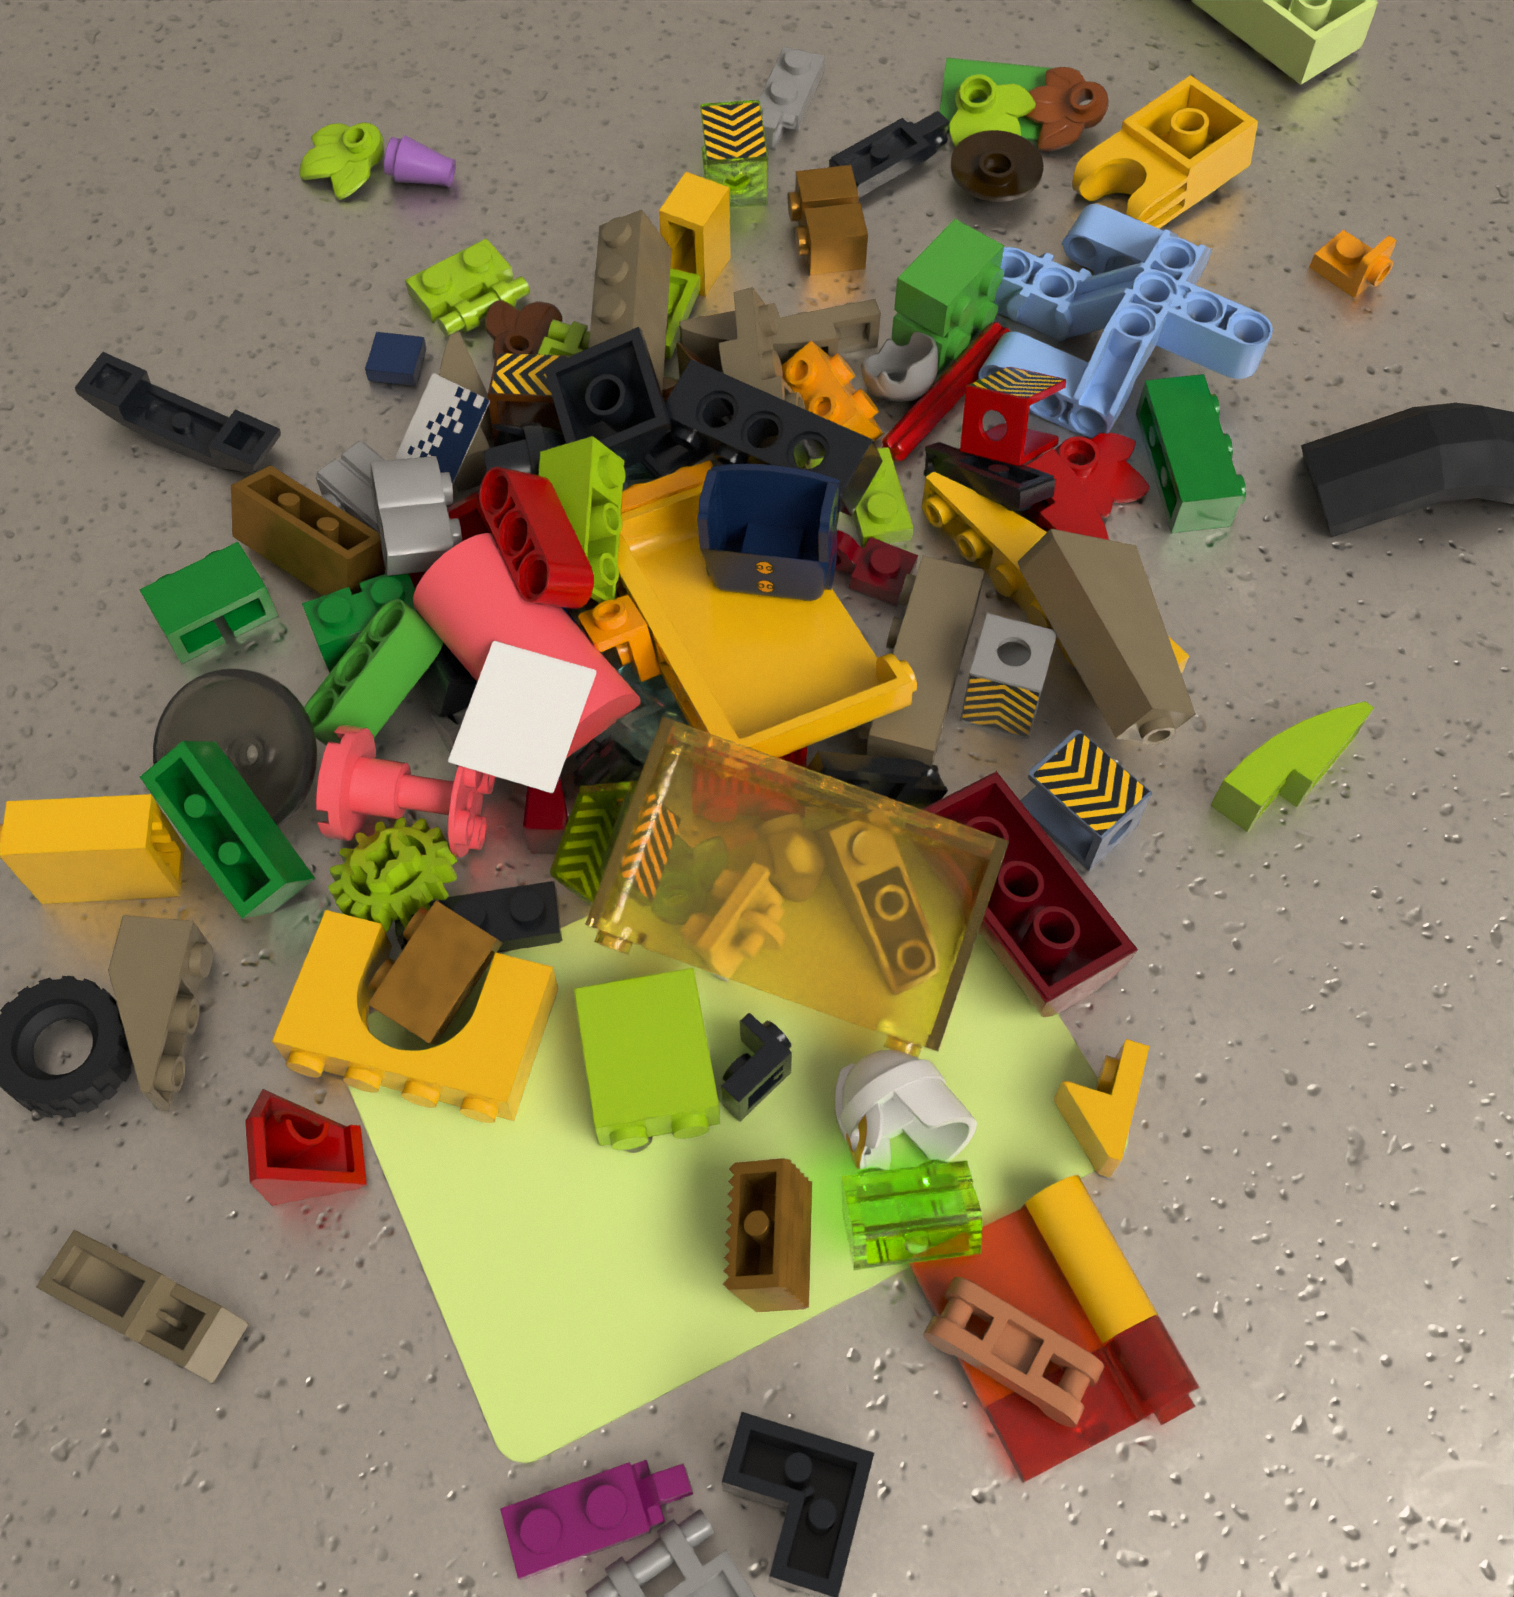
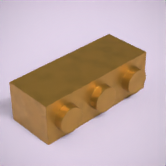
M270 465L231 485L232 537L323 596L349 587L352 595L362 592L359 583L385 574L380 535L377 531Z

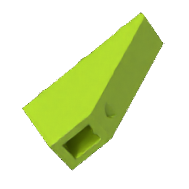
M593 436L541 451L539 475L548 478L552 483L592 567L594 587L591 598L598 603L614 600L616 596V583L619 579L618 551L619 535L622 530V490L626 476L624 460Z

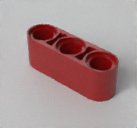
M498 466L491 468L482 480L479 501L520 595L524 600L531 603L571 609L583 607L592 595L594 574L552 483L548 478Z

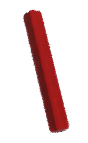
M998 322L989 324L882 439V448L889 447L894 462L903 461L966 393V386L978 380V373L1003 334L1010 332L1007 327H1002Z

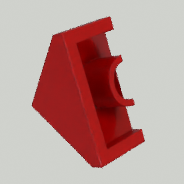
M262 1089L245 1120L250 1184L271 1206L356 1190L367 1185L361 1125H342Z

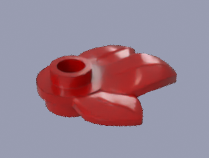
M1100 433L1092 439L1076 436L1066 439L1055 449L1079 478L1102 518L1109 517L1113 502L1130 503L1149 492L1150 486L1147 481L1127 462L1136 445V441L1129 437L1116 433Z

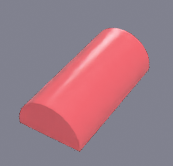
M493 533L479 534L455 545L436 560L419 581L413 596L414 608L477 682L493 641L597 671L566 758L640 705V697L603 654L595 648L590 639L562 607L531 603L522 598Z

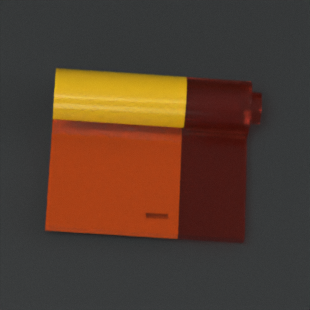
M1079 1175L1067 1177L1048 1186L1025 1202L1021 1209L910 1262L909 1265L936 1316H941L948 1303L944 1294L953 1277H962L974 1282L1093 1354L1103 1363L1104 1369L1096 1386H1088L1080 1401L1085 1407L1080 1420L1075 1428H1071L1052 1420L1037 1405L957 1357L1022 1483L1033 1479L1154 1414L1162 1426L1196 1407L1190 1394L1200 1389L1199 1384ZM971 1315L964 1329L981 1339L989 1323L977 1316ZM1049 1360L1042 1377L1058 1386L1064 1372L1060 1366Z

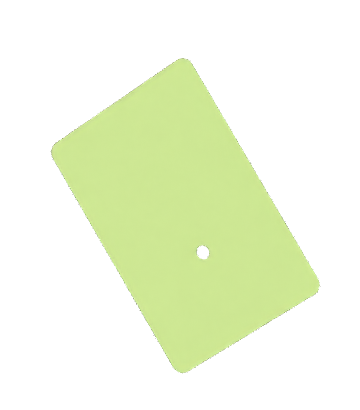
M903 803L896 813L883 814L945 967L946 973L893 996L837 894L825 864L819 883L808 900L798 903L788 901L782 896L783 902L780 907L784 910V914L776 925L785 934L786 941L780 950L772 952L761 947L752 960L744 957L728 982L713 976L704 959L689 949L681 936V929L691 915L698 912L713 919L722 907L717 905L712 896L713 884L724 869L746 874L750 866L755 863L756 844L760 843L759 839H756L659 883L653 901H650L639 892L562 927L563 941H560V943L511 950L504 953V955L552 966L559 988L514 1121L496 1117L494 1123L480 1122L460 1113L459 1106L438 1101L435 1108H428L405 1100L401 1096L402 1092L380 1086L378 1092L372 1093L348 1085L493 1439L500 1452L510 1460L520 1463L539 1460L910 1267L909 1264L1025 1208V1202L1048 1186L1070 1176L1079 1175L1080 1178H1083L1096 1171L1057 1108L1054 1096L1062 1081H1069L1096 1090L1098 1078L1059 1014L1050 1017H1042L903 833L902 825L905 817L929 806V804ZM825 808L801 819L804 829L814 832L861 811ZM772 885V887H773L779 894H781L780 891L777 889V887H775V886ZM492 961L438 1044H429L379 1011L368 1015L370 1033L380 1042L401 1050H425L445 1043L458 1034L473 1015ZM694 967L719 1102L720 1124L709 1126L710 1130L707 1133L694 1138L678 1139L673 1137V1133L653 1136L651 1143L646 1149L635 1153L615 1150L611 1147V1144L599 1146L593 1120L574 988ZM748 1013H751L761 1024L766 1020L771 1021L787 1036L791 1043L789 1050L792 1052L791 1074L740 1122L723 1106L721 1085L725 1083L722 1080L724 1073L738 1057L745 1053H748L751 1057L754 1055L741 1041L740 1020ZM879 1050H899L918 1059L929 1060L939 1070L945 1079L947 1087L976 1120V1131L964 1149L945 1165L936 1166L932 1164L907 1134L903 1132L889 1139L892 1159L890 1168L884 1177L879 1176L871 1168L858 1169L855 1167L847 1141L841 1133L835 1113V1088L840 1070L851 1063L855 1065L865 1056ZM1127 1137L1125 1149H1126L1127 1144H1128V1137ZM780 1158L790 1159L791 1163L796 1164V1168H799L800 1172L804 1173V1177H808V1181H812L809 1307L802 1310L755 1312L723 1285L729 1278L724 1272V1269L729 1265L724 1257L730 1252L725 1244L731 1239L726 1233L731 1226L726 1219L732 1213L727 1206L733 1200L728 1195L733 1189V1186L728 1181L734 1176L729 1168L736 1162Z

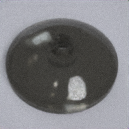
M221 669L205 673L193 679L171 698L156 727L153 743V764L157 763L182 741H216L278 827L291 818L300 808L312 786L317 765V744L310 718L301 702L287 687L263 673L244 669ZM252 744L258 751L257 760L253 764L247 757V750Z

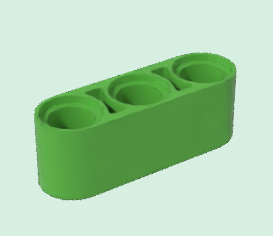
M395 599L389 601L374 615L308 700L300 716L301 728L326 746L328 742H341L342 738H338L334 731L338 726L342 725L368 728L373 738H375L435 660L442 648L443 641L423 617L403 600Z

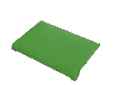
M946 57L940 113L950 124L951 119L957 112L955 104L956 92L963 81L972 75H986L997 85L1014 83L1029 92L1036 87L1046 86V71L1052 68ZM976 98L971 102L981 103L985 100L981 98ZM1023 116L1017 118L1021 136L1028 141L1038 142L1043 124L1036 123Z

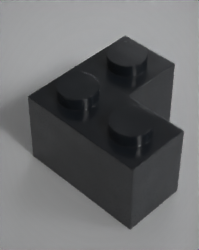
M741 1412L722 1478V1489L725 1492L786 1511L768 1582L814 1597H839L874 1452Z

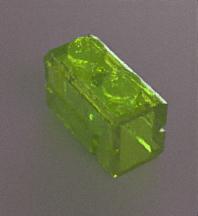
M934 1159L925 1161L919 1166L891 1170L870 1167L859 1171L857 1174L841 1176L843 1220L847 1240L849 1241L853 1270L981 1254L982 1212L976 1190L973 1187V1179L967 1160L946 1163L945 1161Z

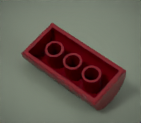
M997 771L905 817L902 825V831L1042 1017H1050L1063 1012L1091 995L1114 977L1138 951L1137 947Z

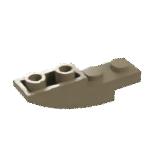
M753 287L733 292L737 339L718 343L723 373L805 409L801 394L799 392L794 393L782 378L783 372L780 358L773 349L772 335L778 333V322L772 305L765 304ZM778 436L765 438L758 448L769 447L776 441ZM811 458L804 464L803 469H811Z
M876 299L846 303L841 306L800 312L780 317L776 304L771 303L778 322V333L772 335L773 349L780 358L781 366L811 340L830 357H833L836 353L840 355L878 347L881 312ZM735 311L679 321L680 344L715 370L723 372L718 343L737 339Z

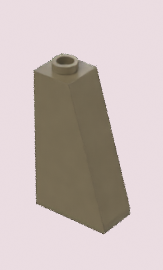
M1050 529L1018 561L1021 573L1115 738L1142 741L1145 745H1156L1168 741L1176 734V729L1196 715L1136 545Z

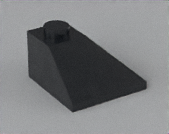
M639 327L544 367L566 444L593 436L624 460V468L642 462L672 426L643 331Z

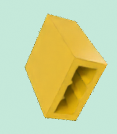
M152 794L6 801L3 824H0V859L7 864L19 878L20 882L30 890L41 904L180 897L185 845Z

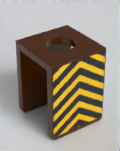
M497 353L488 390L491 425L496 423L518 424L522 426L525 423L540 422L542 427H549L563 433L544 367L569 356ZM492 427L494 447L500 446L497 442L499 431Z

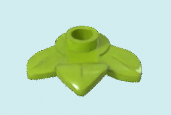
M976 74L966 78L959 86L955 95L957 112L949 124L952 143L956 148L966 137L989 130L1007 131L1021 136L1017 118L1025 116L1036 107L1033 97L1020 85L1014 83L997 85L986 75ZM976 98H981L985 100L981 103L971 102Z
M366 122L358 123L351 127L342 123L324 126L311 136V140L316 147L310 149L303 157L299 175L302 180L331 177L335 195L339 200H342L358 190L368 180L371 167L376 165L383 157V136L375 125Z

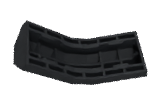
M1457 402L1412 407L1301 445L1303 457L1331 537L1445 501L1481 498L1514 504V412Z

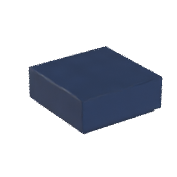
M376 332L365 367L368 381L416 386L427 349L424 337Z

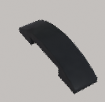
M105 352L100 354L74 387L80 397L135 433L171 451L224 469L255 472L281 436L280 428L235 409L231 416L227 417L151 384L146 370Z

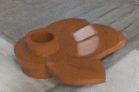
M1070 67L1052 68L1046 71V86H1039L1029 91L1036 103V107L1030 113L1023 116L1036 123L1043 124L1038 138V150L1054 151L1075 143L1084 129L1092 128L1102 121L1109 106L1108 95L1102 85L1096 82L1085 81L1082 74L1076 69ZM1085 100H1091V102L1086 105H1079L1081 102Z

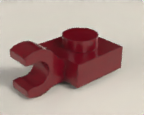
M837 530L835 571H842L851 575L850 589L897 607L900 602L906 575L913 574L918 555L872 537L869 538L865 548H862L849 534Z

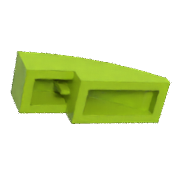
M1364 701L1335 708L1303 720L1275 735L1245 757L1222 781L1210 806L1246 832H1248L1278 795L1295 807H1298L1358 735L1374 707Z

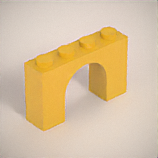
M325 910L272 1039L273 1044L285 1059V1065L289 1069L309 1077H321L322 1071L344 1076L343 1081L346 1084L366 1092L376 1093L379 1091L380 1086L402 1092L401 1096L405 1100L423 1107L435 1108L438 1101L459 1106L460 1113L480 1122L494 1123L496 1117L514 1121L559 989L553 967L495 952L473 1015L458 1034L445 1043L430 1049L416 1051L396 1049L377 1040L370 1033L368 1023L370 1008L368 1002L375 993L368 987L376 971L388 958L392 949L382 924Z

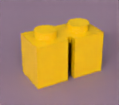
M685 172L659 209L660 234L671 248L670 268L700 275L701 289L698 295L706 297L731 259L730 187Z

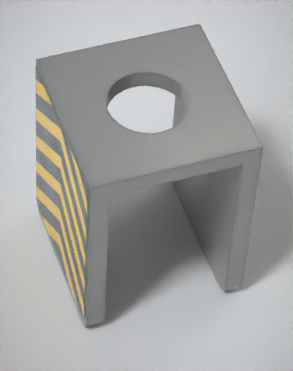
M987 613L969 672L960 720L967 724L1016 737L1029 738L1055 645L1056 632L1049 628Z

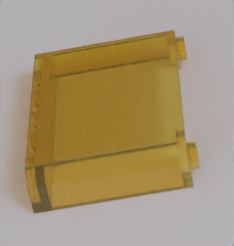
M662 716L585 925L598 931L594 943L629 955L632 944L886 1035L883 1047L890 1050H898L919 1058L922 1048L935 1052L939 1051L1009 841Z

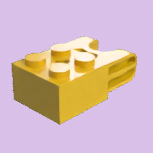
M1190 75L1123 120L1120 131L1087 152L1077 162L1073 174L1072 188L1090 202L1097 201L1104 196L1114 193L1130 194L1131 197L1128 199L1126 215L1160 229L1251 165L1258 121Z

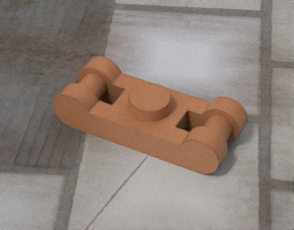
M953 1277L944 1294L948 1303L941 1316H933L923 1333L924 1338L935 1348L949 1355L959 1357L1037 1405L1052 1420L1064 1426L1075 1428L1085 1409L1080 1401L1088 1386H1096L1104 1369L1103 1363L1093 1354L974 1282L962 1277ZM971 1315L977 1316L989 1323L981 1339L964 1329ZM1049 1360L1060 1366L1064 1372L1058 1386L1042 1377Z

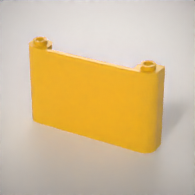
M703 485L621 514L622 530L619 535L618 551L619 579L616 583V594L618 598L628 594L647 623L661 675L720 779L724 780L911 705L912 693L917 690V682L909 663L906 660L899 661L892 653L877 658L832 588L831 590L824 589L823 595L817 600L805 601L726 592L714 586L711 576L707 575L706 563L699 545L697 517Z

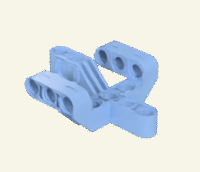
M1089 204L1084 207L1061 243L1066 255L1075 263L1093 270L1094 276L1084 268L1077 272L1054 262V255L1047 252L1037 257L1018 248L1004 247L1001 263L1004 277L997 289L995 304L998 305V314L1053 337L1058 341L1104 330L1089 363L1016 331L1007 332L1001 336L981 367L978 379L980 380L1006 367H1014L1066 379V388L1030 405L1029 412L1083 437L1092 439L1100 433L1108 434L1130 397L1135 380L1155 346L1224 376L1234 379H1245L1257 371L1271 339L1273 328L1266 316L1196 285L1207 266L1212 252L1211 248L1202 244L1196 246L1185 239L1179 238L1172 231L1167 229L1163 231L1104 205Z

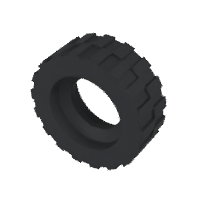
M62 976V979L55 980L51 978L39 981V984L31 988L27 986L19 991L18 996L10 1003L7 1002L0 1010L2 1012L0 1015V1087L31 1112L34 1109L41 1116L53 1118V1115H61L63 1118L76 1117V1113L83 1111L88 1113L99 1108L98 1104L105 1099L110 1100L118 1092L116 1089L123 1081L126 1082L131 1074L129 1069L132 1064V1057L117 1002L104 988L101 990L91 980L86 978L83 981L77 980L74 976ZM74 1019L85 1023L92 1033L93 1044L91 1052L84 1063L75 1070L60 1075L48 1074L40 1070L35 1063L33 1051L35 1042L41 1032L49 1025L60 1020Z

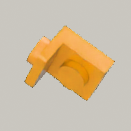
M1343 229L1314 254L1309 268L1355 298L1370 284L1375 287L1378 286L1389 274L1394 264L1390 257L1397 240L1388 235L1372 249Z
M628 594L614 600L604 601L595 608L579 614L578 618L581 627L597 650L603 652L612 648L619 664L623 666L630 663L641 682L661 674L647 623Z

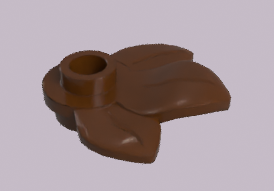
M504 300L494 302L489 308L485 320V329L494 340L492 349L494 360L497 353L538 354L544 337H548L552 320L563 321L559 309L551 303L537 301L527 304L519 311Z

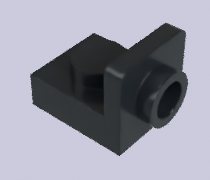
M748 1013L740 1020L741 1041L754 1055L751 1057L748 1053H745L738 1057L724 1073L722 1080L725 1083L721 1085L723 1106L740 1122L791 1074L792 1052L789 1050L791 1043L787 1036L771 1021L766 1020L761 1024L751 1013Z

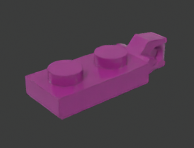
M647 1460L632 1465L628 1462L500 1508L518 1579L523 1580L651 1533L650 1528L665 1523L661 1506L693 1495V1489L685 1465L680 1464L651 1474Z

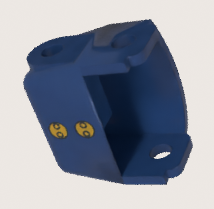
M729 464L711 467V470L707 471L699 500L697 524L700 550L706 563L707 575L711 576L714 586L726 592L805 601L817 600L823 595L824 589L831 590L837 559L840 480L807 470L775 465Z

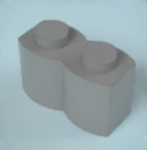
M436 456L370 462L372 497L387 576L426 572L444 553L462 542L459 519H449L446 505H453V488L450 473H440Z

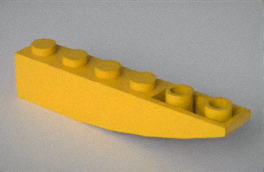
M936 472L926 476L921 508L927 520L934 527L942 528L956 542L964 558L970 562H975L982 570H985L996 590L1003 596L1010 597L1026 613L1030 624L1054 630L1018 565V561L1047 532L996 501L979 495L976 491ZM1057 636L1055 643L1061 648L1065 659L1075 667ZM1169 637L1182 674L1189 655Z

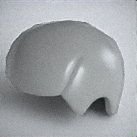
M914 332L911 340L905 346L895 344L891 338L887 339L878 353L869 355L861 364L862 378L866 387L878 399L888 402L912 401L923 396L936 380L938 372V348L934 338L921 332Z

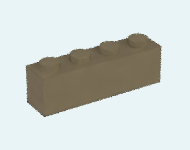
M641 209L623 217H616L599 226L589 348L639 327L643 331L660 390L663 393L671 248Z
M922 555L917 575H906L899 605L907 606L903 619L893 618L886 648L893 649V655L899 661L906 660L909 663L916 678L917 690L912 693V703L910 706L861 725L859 738L868 740L867 756L915 759L929 766L933 765L977 609L985 570Z

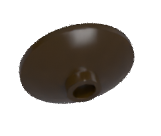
M1000 130L982 131L963 139L954 149L950 165L954 180L964 191L977 198L995 202L1012 201L1031 193L1040 183L1044 168L1039 150L1030 141L1015 133Z

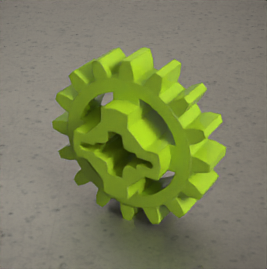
M405 817L397 819L394 827L389 829L386 828L382 821L377 822L375 834L369 837L361 832L357 833L355 838L358 845L354 849L341 848L338 852L344 864L332 866L329 870L335 882L330 884L328 888L342 914L381 923L387 933L393 921L400 920L406 928L412 915L421 907L430 910L429 903L433 899L446 900L449 895L443 884L456 881L457 875L452 865L457 862V858L451 853L449 843L438 826L430 829L426 820L420 818L410 827Z

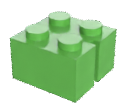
M954 219L897 278L894 310L898 313L893 317L892 341L899 346H905L911 340L914 332H921L934 338L938 348L937 375L951 360L955 361L968 348L971 338L979 330L983 331L996 317L998 305L995 304L996 292L1004 277V270L1001 268L1004 245Z

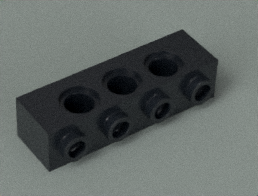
M690 359L665 403L672 425L670 437L682 447L693 452H697L702 447L715 453L714 458L722 465H775L807 470L840 480V512L851 517L883 462L873 439ZM726 416H732V419L725 426L715 428L719 420ZM778 436L776 441L769 447L758 448L765 438ZM824 456L818 466L811 469H803L804 464L810 458Z

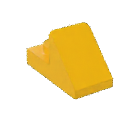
M1125 1039L1115 1058L1108 1055L1105 1056L1099 1072L1096 1090L1069 1081H1062L1054 1096L1057 1108L1097 1174L1108 1178L1112 1176L1122 1161L1150 1048L1148 1045Z

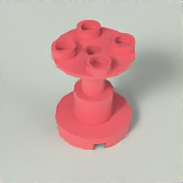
M349 725L337 727L334 733L337 734L338 738L342 739L340 743L328 742L319 770L316 792V811L328 812V821L318 822L320 832L326 838L350 841L355 839V835L363 828L367 815L400 819L405 810L410 809L449 815L448 839L450 851L455 857L461 858L465 856L469 849H482L487 831V819L484 816H480L483 795L491 794L496 776L459 765L454 781L411 775L408 763L376 758L374 738L368 728Z

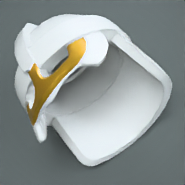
M879 1050L865 1056L855 1065L851 1063L840 1070L835 1088V1113L841 1133L847 1141L855 1167L858 1169L871 1168L879 1176L884 1177L890 1168L892 1159L889 1139L903 1132L907 1134L932 1164L936 1166L945 1165L964 1149L976 1131V1120L947 1087L945 1079L929 1060L918 1059L899 1050Z

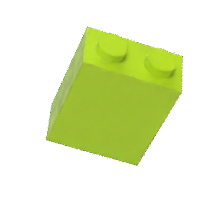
M694 967L574 988L593 1120L599 1146L611 1144V1147L615 1150H628L648 1143V1137L673 1133V1137L678 1139L694 1138L707 1133L710 1130L709 1126L720 1124L719 1102Z

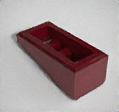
M560 776L553 793L527 786L523 822L527 848L531 854H557L569 822Z

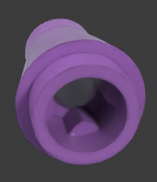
M406 135L402 139L396 137L390 139L384 159V173L386 175L393 176L394 181L399 183L451 187L456 171L455 159L446 157Z

